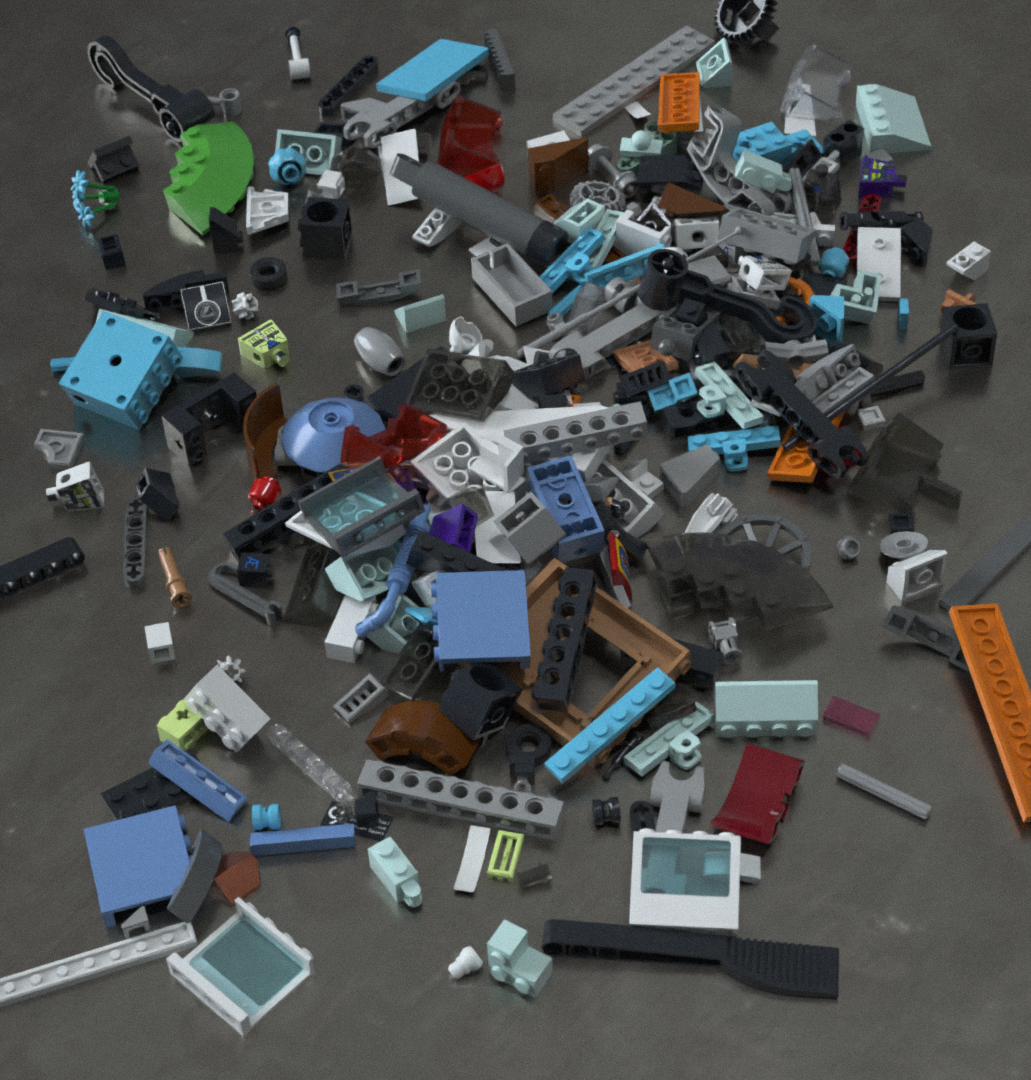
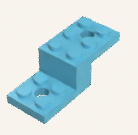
M769 122L740 132L732 158L738 162L743 150H747L780 163L810 139L814 141L822 155L823 147L807 129L784 136L773 122Z

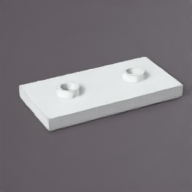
M858 227L857 275L860 270L881 275L878 301L899 302L901 228Z

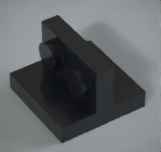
M130 135L93 150L88 164L91 169H96L102 183L140 166L131 149L133 141Z

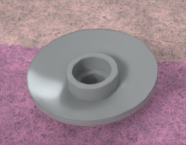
M910 531L890 534L880 543V549L885 555L900 559H909L923 553L928 548V539L924 535Z

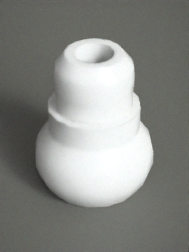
M467 946L462 949L456 961L449 965L448 970L455 979H460L466 973L469 974L471 971L479 970L483 965V961L471 946Z

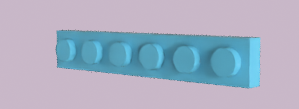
M657 667L545 762V767L563 784L675 689V682Z

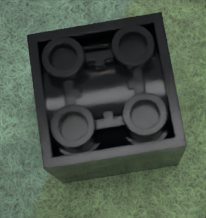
M308 197L306 205L302 206V219H299L297 224L298 232H301L300 247L303 248L304 256L345 259L353 232L349 200Z
M988 303L944 307L941 331L953 323L959 328L957 332L941 342L948 369L993 366L997 330Z
M473 663L465 668L457 669L452 674V681L442 695V702L438 710L471 739L475 740L505 727L523 689L493 663Z

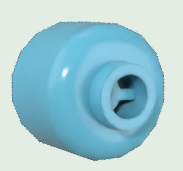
M840 248L827 249L822 255L818 269L823 275L840 279L845 274L849 258L846 252Z

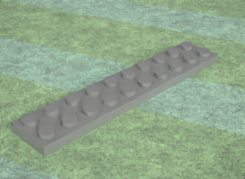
M686 25L553 113V121L583 137L660 85L661 74H676L706 54L715 46V41Z

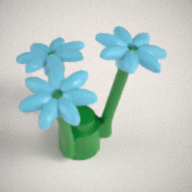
M77 170L76 177L71 178L72 182L75 183L71 187L73 191L72 198L74 199L73 206L81 214L78 216V220H83L84 227H93L91 220L95 219L94 214L107 209H114L115 205L120 201V194L114 186L89 183L88 180H84L86 172L81 173L80 170ZM86 187L102 190L99 194L84 195ZM99 199V202L105 206L91 210L90 206L85 208L83 201Z

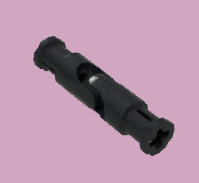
M859 211L857 214L841 212L839 215V227L841 230L853 228L858 230V227L900 228L920 218L924 220L922 212Z

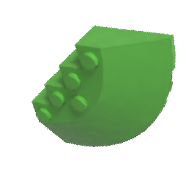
M234 122L196 125L182 133L180 137L184 147L175 152L178 165L169 171L173 184L163 190L169 209L201 235L210 231V207H215L224 214L227 212L231 213L235 209L234 205L236 202L241 201L245 196L249 181H252L255 163L252 145L247 135Z

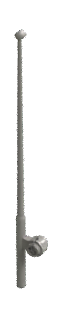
M737 226L734 233L686 258L687 263L731 237L742 235L744 232L743 227ZM640 284L566 324L559 313L550 314L547 317L546 323L551 332L528 344L526 347L541 348L638 291ZM523 348L516 351L519 359L525 357Z

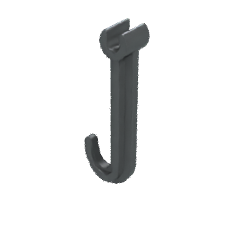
M229 562L219 563L209 571L208 578L214 588L266 617L268 625L277 626L275 617L284 620L282 607L279 602H268L221 575L224 571L237 573L238 565Z

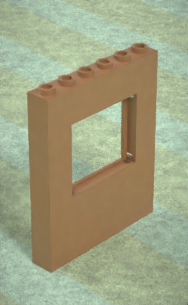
M554 558L526 587L531 652L530 669H520L519 661L491 663L523 689L513 710L532 724L544 728L551 738L565 746L657 667L675 682L681 674L683 675L689 670L691 657L688 649L597 587L587 628H590L636 660L637 663L588 715L571 703L568 713L538 709L536 700L532 697L533 685L538 684L539 680L538 665L544 659L543 644L549 638L548 624L549 620L553 619L555 613L553 611V603L555 597L558 598L560 592L558 590L559 578L564 575L565 567H567ZM458 663V664H459V666H461L462 668H465V667H467V666L472 665L473 663ZM643 716L587 764L595 768L599 763H603L615 745H620L624 741L626 733L632 727H636L641 722Z

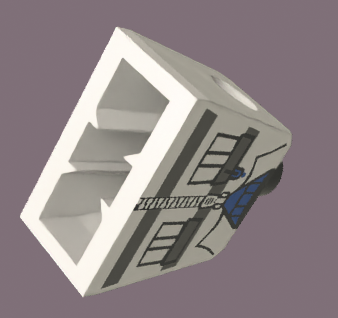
M743 254L738 260V264L741 266L738 273L739 277L755 290H785L792 272L789 268L765 256H748Z

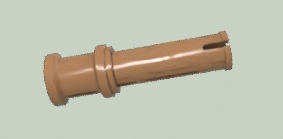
M165 547L167 552L165 554L163 548L158 551V557L168 580L166 589L172 595L171 603L176 608L186 607L192 601V595L187 590L188 583L179 572L173 550L170 547Z

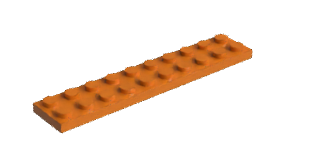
M998 603L951 606L949 614L1023 823L1031 822V692Z

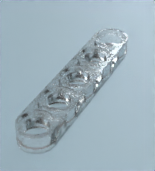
M276 722L266 729L267 737L271 743L341 805L346 806L356 798V794L350 784L283 725Z

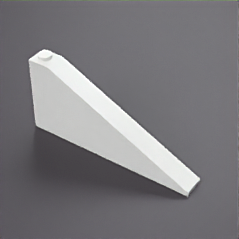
M598 405L423 415L421 421L425 434L441 439L465 422L482 439L486 438L498 445V442L504 436L503 430L603 410L608 407ZM612 445L525 463L524 466L531 467L572 455L584 483L592 479Z

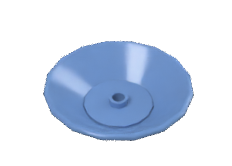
M326 398L311 402L294 412L284 425L281 442L286 455L300 467L325 473L342 462L347 469L358 468L372 459L383 445L385 426L380 415L365 403L350 398Z

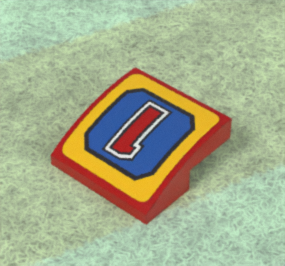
M608 534L613 586L623 585L628 599L632 600L629 563L625 548L614 534Z

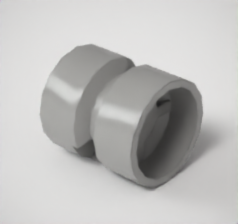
M620 277L614 278L605 287L603 298L608 302L633 287ZM638 291L616 303L613 307H616L622 314L636 307L635 300L638 297Z

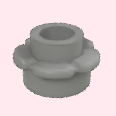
M845 536L838 543L839 555L844 559L854 558L860 552L859 542L851 536Z

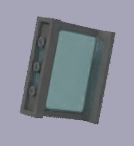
M380 456L298 501L305 521L342 558L425 512L420 493L416 489L407 492L386 473Z

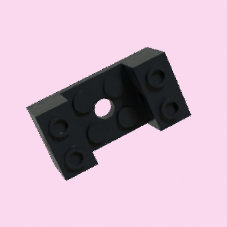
M234 372L163 414L162 421L168 448L190 466L207 456L203 436L207 431L225 420H229L244 433L243 423L245 414L252 401L257 397L256 390Z

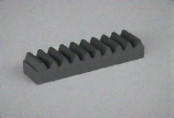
M496 28L489 29L484 32L485 47L489 48L490 55L488 57L492 67H494L501 90H515V73Z

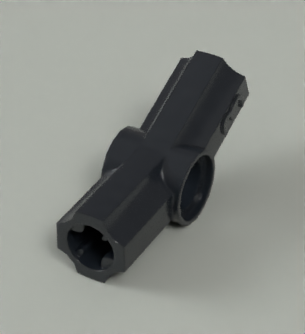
M603 500L593 503L605 530V544L609 546L608 533L616 530L619 532L617 538L624 546L627 557L635 563L641 560L646 553L648 545L621 528Z

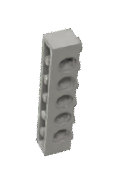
M641 401L503 430L505 437L523 446L524 464L648 437L647 421Z

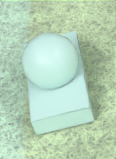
M637 131L633 134L632 138H622L620 156L638 158L641 156H661L663 140H651L650 134L646 131Z

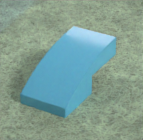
M690 373L668 380L667 384L647 390L655 413L662 411V408L677 405L698 394Z

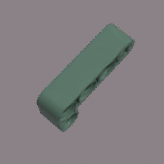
M650 121L645 124V131L650 134L651 140H663L661 156L675 155L677 153L676 132L671 134L658 132L657 121ZM621 158L617 162V170L621 174L626 171H632L637 176L640 158Z

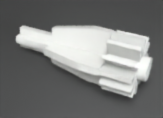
M711 493L693 514L683 535L686 541L672 557L675 564L683 567L695 551L697 554L701 553L713 544L719 531L738 516L736 513L737 509L732 508L733 503L726 497H720L718 493L716 495Z

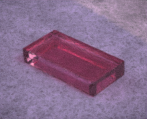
M833 696L823 713V719L870 737L880 718L879 713Z

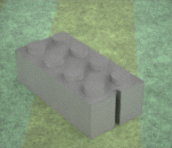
M508 243L491 250L492 270L490 268V254L488 252L471 258L472 278L515 326L548 313L553 308L552 290Z

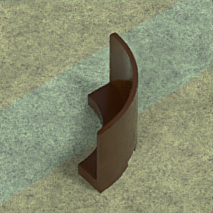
M277 383L262 391L252 401L244 418V437L250 472L254 481L264 476L275 480L278 479V473L272 464V454L277 444L278 430L288 420L284 416L280 386Z
M407 701L385 709L365 740V743L380 760L395 755H409L410 752L422 755V759L435 764L450 776L467 766L482 737L475 740L471 739L438 710L439 703Z

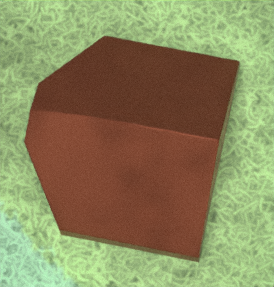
M228 852L223 855L211 884L232 907L235 906L234 900L239 897L243 900L261 887L258 861L250 852Z

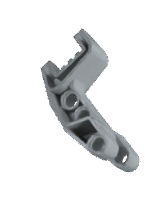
M709 104L704 115L715 126L711 131L712 135H709L708 142L706 143L693 138L687 147V151L706 184L722 200L726 207L732 210L740 207L768 216H772L774 212L785 214L794 211L796 208L793 194L789 191H782L776 188L775 192L771 193L735 177L737 162L733 160L732 155L742 123L737 116L716 104Z

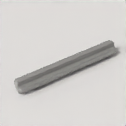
M842 763L837 770V777L923 819H928L932 812L931 805L845 763Z

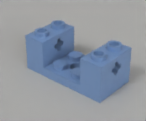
M572 455L527 467V493L532 491L566 533L565 537L551 547L554 557L561 563L603 552L605 530ZM566 498L571 501L568 505H563L559 502V500Z

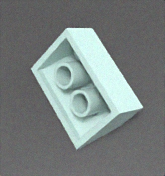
M278 129L275 152L279 149L293 148L305 158V174L323 175L325 170L335 171L340 159L342 138L335 135Z
M392 544L389 547L345 556L344 558L340 557L325 568L337 591L363 601L389 591L386 587V581L398 552Z

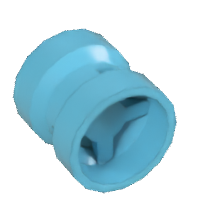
M261 804L253 805V830H262L267 827L271 830H280V805L271 804L269 807H263Z

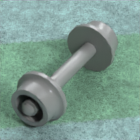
M595 144L589 148V167L593 170L604 168L615 179L613 186H617V189L622 190L625 198L634 196L639 189V186H636V174L632 171H626L621 174L610 163L612 151L609 147Z

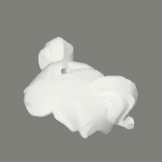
M462 316L453 320L449 329V343L452 346L449 352V359H461L464 353H469L482 341V335L477 326L473 325V322L464 321Z

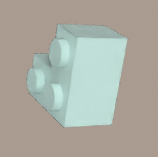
M860 270L853 281L852 287L841 284L835 286L830 296H844V319L865 324L871 322L877 313L881 275Z
M504 919L487 943L489 973L496 980L506 981L515 986L521 993H529L536 997L553 973L552 958L529 947L528 931Z

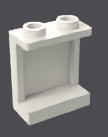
M626 210L616 221V248L626 256L661 243L665 247H670L672 237L671 228L668 226L661 232L630 221V218L634 220V212Z

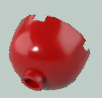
M502 164L490 166L464 177L498 195L497 192L505 184V173Z

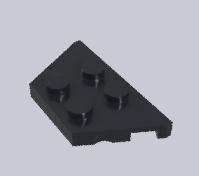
M94 288L86 292L84 301L119 314L138 318L146 317L153 321H159L161 313L137 305V301L134 299L119 298L120 294L111 291L106 293Z

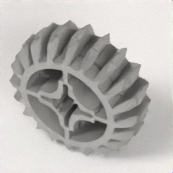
M586 180L585 183L579 182V185L574 186L570 194V208L586 199L605 206V212L607 209L623 212V207L626 205L625 195L622 194V190L617 189V186H611L610 182L603 183V181L597 182L596 180H593V182Z

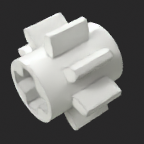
M244 292L237 295V299L232 300L233 312L239 316V319L245 317L248 320L253 318L254 313L259 311L258 300L252 296V293L247 295Z
M228 655L225 662L217 660V663L220 665L219 667L223 671L228 670L229 665L235 669V672L230 674V678L233 681L242 682L239 676L240 673L246 672V670L239 668L240 659H236L233 663Z

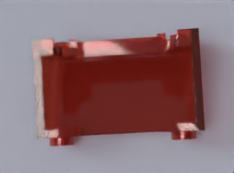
M457 94L442 123L437 163L455 173L479 172L482 169L499 164L500 159L497 158L498 155L496 153H492L494 134L496 131H500L503 124L501 111Z
M407 403L398 405L397 410L400 413L396 419H389L387 429L367 437L360 432L359 427L353 424L345 427L340 462L349 469H357L380 456L384 467L392 468L419 456L446 436L447 424Z

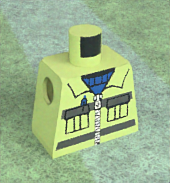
M271 319L238 338L240 355L262 368H269L275 363L283 367L289 362L288 340Z

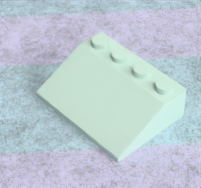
M878 84L857 86L856 108L862 127L865 128L864 134L870 152L881 148L888 154L931 150V144L914 96Z

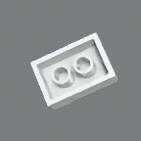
M218 665L207 673L184 698L188 708L193 713H198L204 719L205 725L211 731H215L222 738L224 745L229 749H233L236 753L270 720L259 706Z

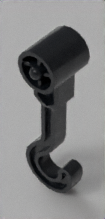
M103 35L88 45L87 54L89 61L98 77L110 88H114L123 82L130 89L152 103L155 112L159 115L163 129L174 141L182 142L180 135L189 128L196 125L211 124L215 120L214 108L204 93L197 89H192L188 93L182 94L169 84L166 86L160 85L137 69L120 44L113 38Z
M657 249L648 256L638 289V296L645 306L653 310H670L676 304L682 305L684 299L687 298L705 304L706 308L750 322L767 342L784 344L790 340H797L803 344L810 342L815 334L818 318L814 310L806 302L796 297L787 295L780 302L778 314L795 324L794 326L785 325L777 320L765 304L751 297L718 287L710 281L708 276L688 270V263L680 253L670 249Z

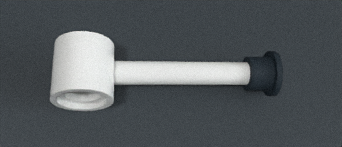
M294 26L289 27L285 31V36L291 43L294 60H289L291 80L310 78L308 58L301 59L298 44L300 30Z

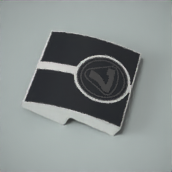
M223 282L181 289L189 331L231 323Z

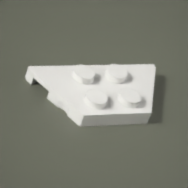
M247 187V234L289 221L288 193L275 192L264 189V193L255 192L254 187Z

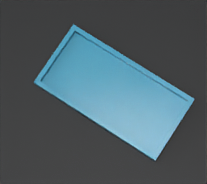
M439 39L376 84L377 91L427 101L490 55L489 48Z

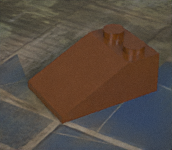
M588 137L528 148L529 181L535 196L555 192L589 171Z
M669 182L658 203V206L663 209L661 213L671 219H677L678 217L681 219L709 216L722 217V215L729 212L726 207Z

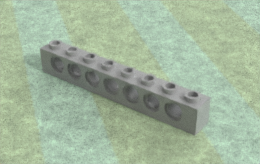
M366 759L357 781L359 799L365 798V793L375 792L378 803L552 841L557 840L564 819V801L552 797L545 798L528 792L522 793L508 790L505 787H494L481 782H471L453 776L438 775L430 771H419L406 766L386 764L383 761Z

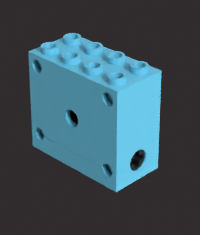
M103 311L60 380L59 385L75 405L140 430L142 425L148 420L152 408L158 403L164 388L169 385L173 373L181 365L183 356L168 335Z

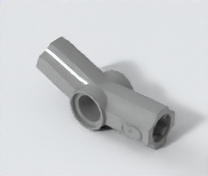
M826 339L803 344L797 340H790L784 344L762 342L760 346V352L763 350L772 352L794 370L798 369L803 363L820 360L829 355Z

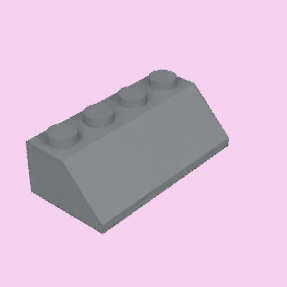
M737 207L722 215L718 240L734 233L737 226H742L744 229L743 234L735 235L724 241L725 245L731 247L740 246L747 252L754 253L757 251L764 253L763 255L767 258L777 257L784 259L783 262L787 264H796L805 258L816 234V229Z

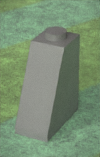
M708 444L661 463L659 480L664 483L665 488L680 507L685 509L719 475L720 457L717 452H713Z

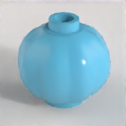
M293 148L277 150L268 163L271 178L283 186L297 184L306 173L305 158Z

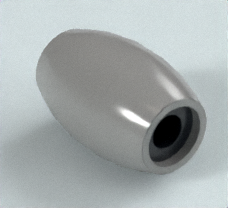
M366 327L356 335L354 340L355 347L361 358L371 368L387 376H395L403 369L405 357L396 342L387 334L377 329Z

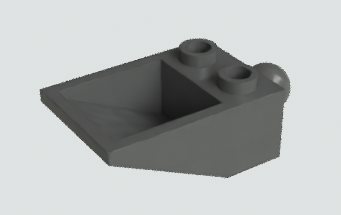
M676 304L653 325L651 349L659 351L661 355L666 357L672 355L691 361L693 359V352H696V342L710 323L715 322L716 324L718 322L721 312L706 308L708 320L698 328L691 323L677 321L676 314L681 305Z

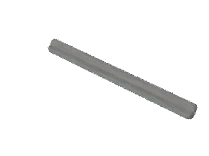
M791 168L788 174L791 176V190L799 225L813 229L800 170L798 168ZM815 236L806 253L810 266H817L820 262Z

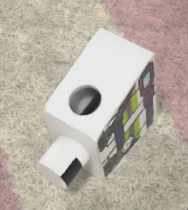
M90 462L59 472L56 475V487L46 489L48 501L61 500L68 511L104 507V489Z

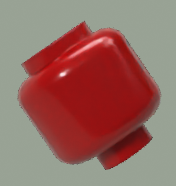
M268 476L254 481L248 493V499L255 510L261 511L280 499L282 490L279 487V482Z

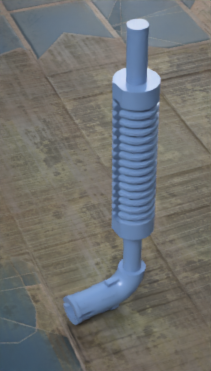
M424 504L425 512L420 514L418 518L410 521L386 581V587L389 589L387 598L373 615L356 624L355 631L360 637L364 638L373 631L380 629L394 613L396 608L394 604L398 594L405 593L415 567L406 564L410 549L420 530L423 532H429L430 526L427 523L431 511L430 505Z

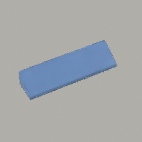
M168 739L156 748L151 755L149 765L228 822L248 800L247 796Z
M354 823L255 832L250 835V851L253 856L356 847Z

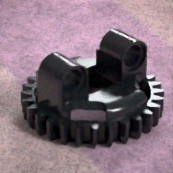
M722 0L720 3H717L719 8L715 9L717 15L714 16L716 20L714 25L717 27L716 31L722 39L725 38L727 43H731L734 46L735 44L741 46L742 42L747 45L748 39L754 42L755 37L768 42L780 29L772 21L775 18L772 16V13L777 12L774 6L778 5V2L775 0ZM727 9L732 11L731 23L729 26L725 23V21H727ZM761 10L754 22L748 27L740 19L750 21Z

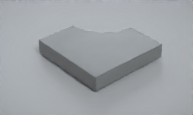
M40 429L34 447L35 450L41 451L49 457L48 464L50 469L67 470L73 468L85 438L83 433Z

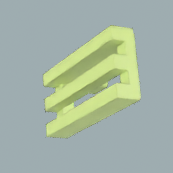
M498 831L487 871V878L493 879V876L501 881H503V878H507L508 882L514 881L524 843V834ZM508 838L500 869H495L503 839ZM515 839L517 842L509 871H506L512 844Z

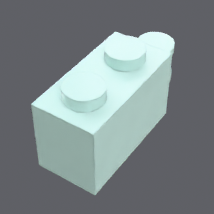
M743 150L735 166V177L771 193H774L776 188L782 191L791 189V176L782 172L781 164Z
M388 837L368 848L370 867L396 902L399 903L404 900L410 907L419 906L422 902L418 872L393 839Z

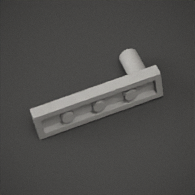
M858 367L814 399L812 403L823 414H826L874 380L875 376ZM870 394L858 401L860 408H868L872 405Z

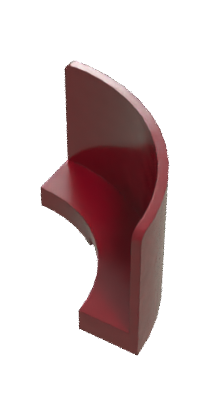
M747 744L728 796L716 817L711 821L710 826L770 844L778 834L779 822L783 823L787 816L790 805L786 804L792 791L796 792L805 760L753 744Z

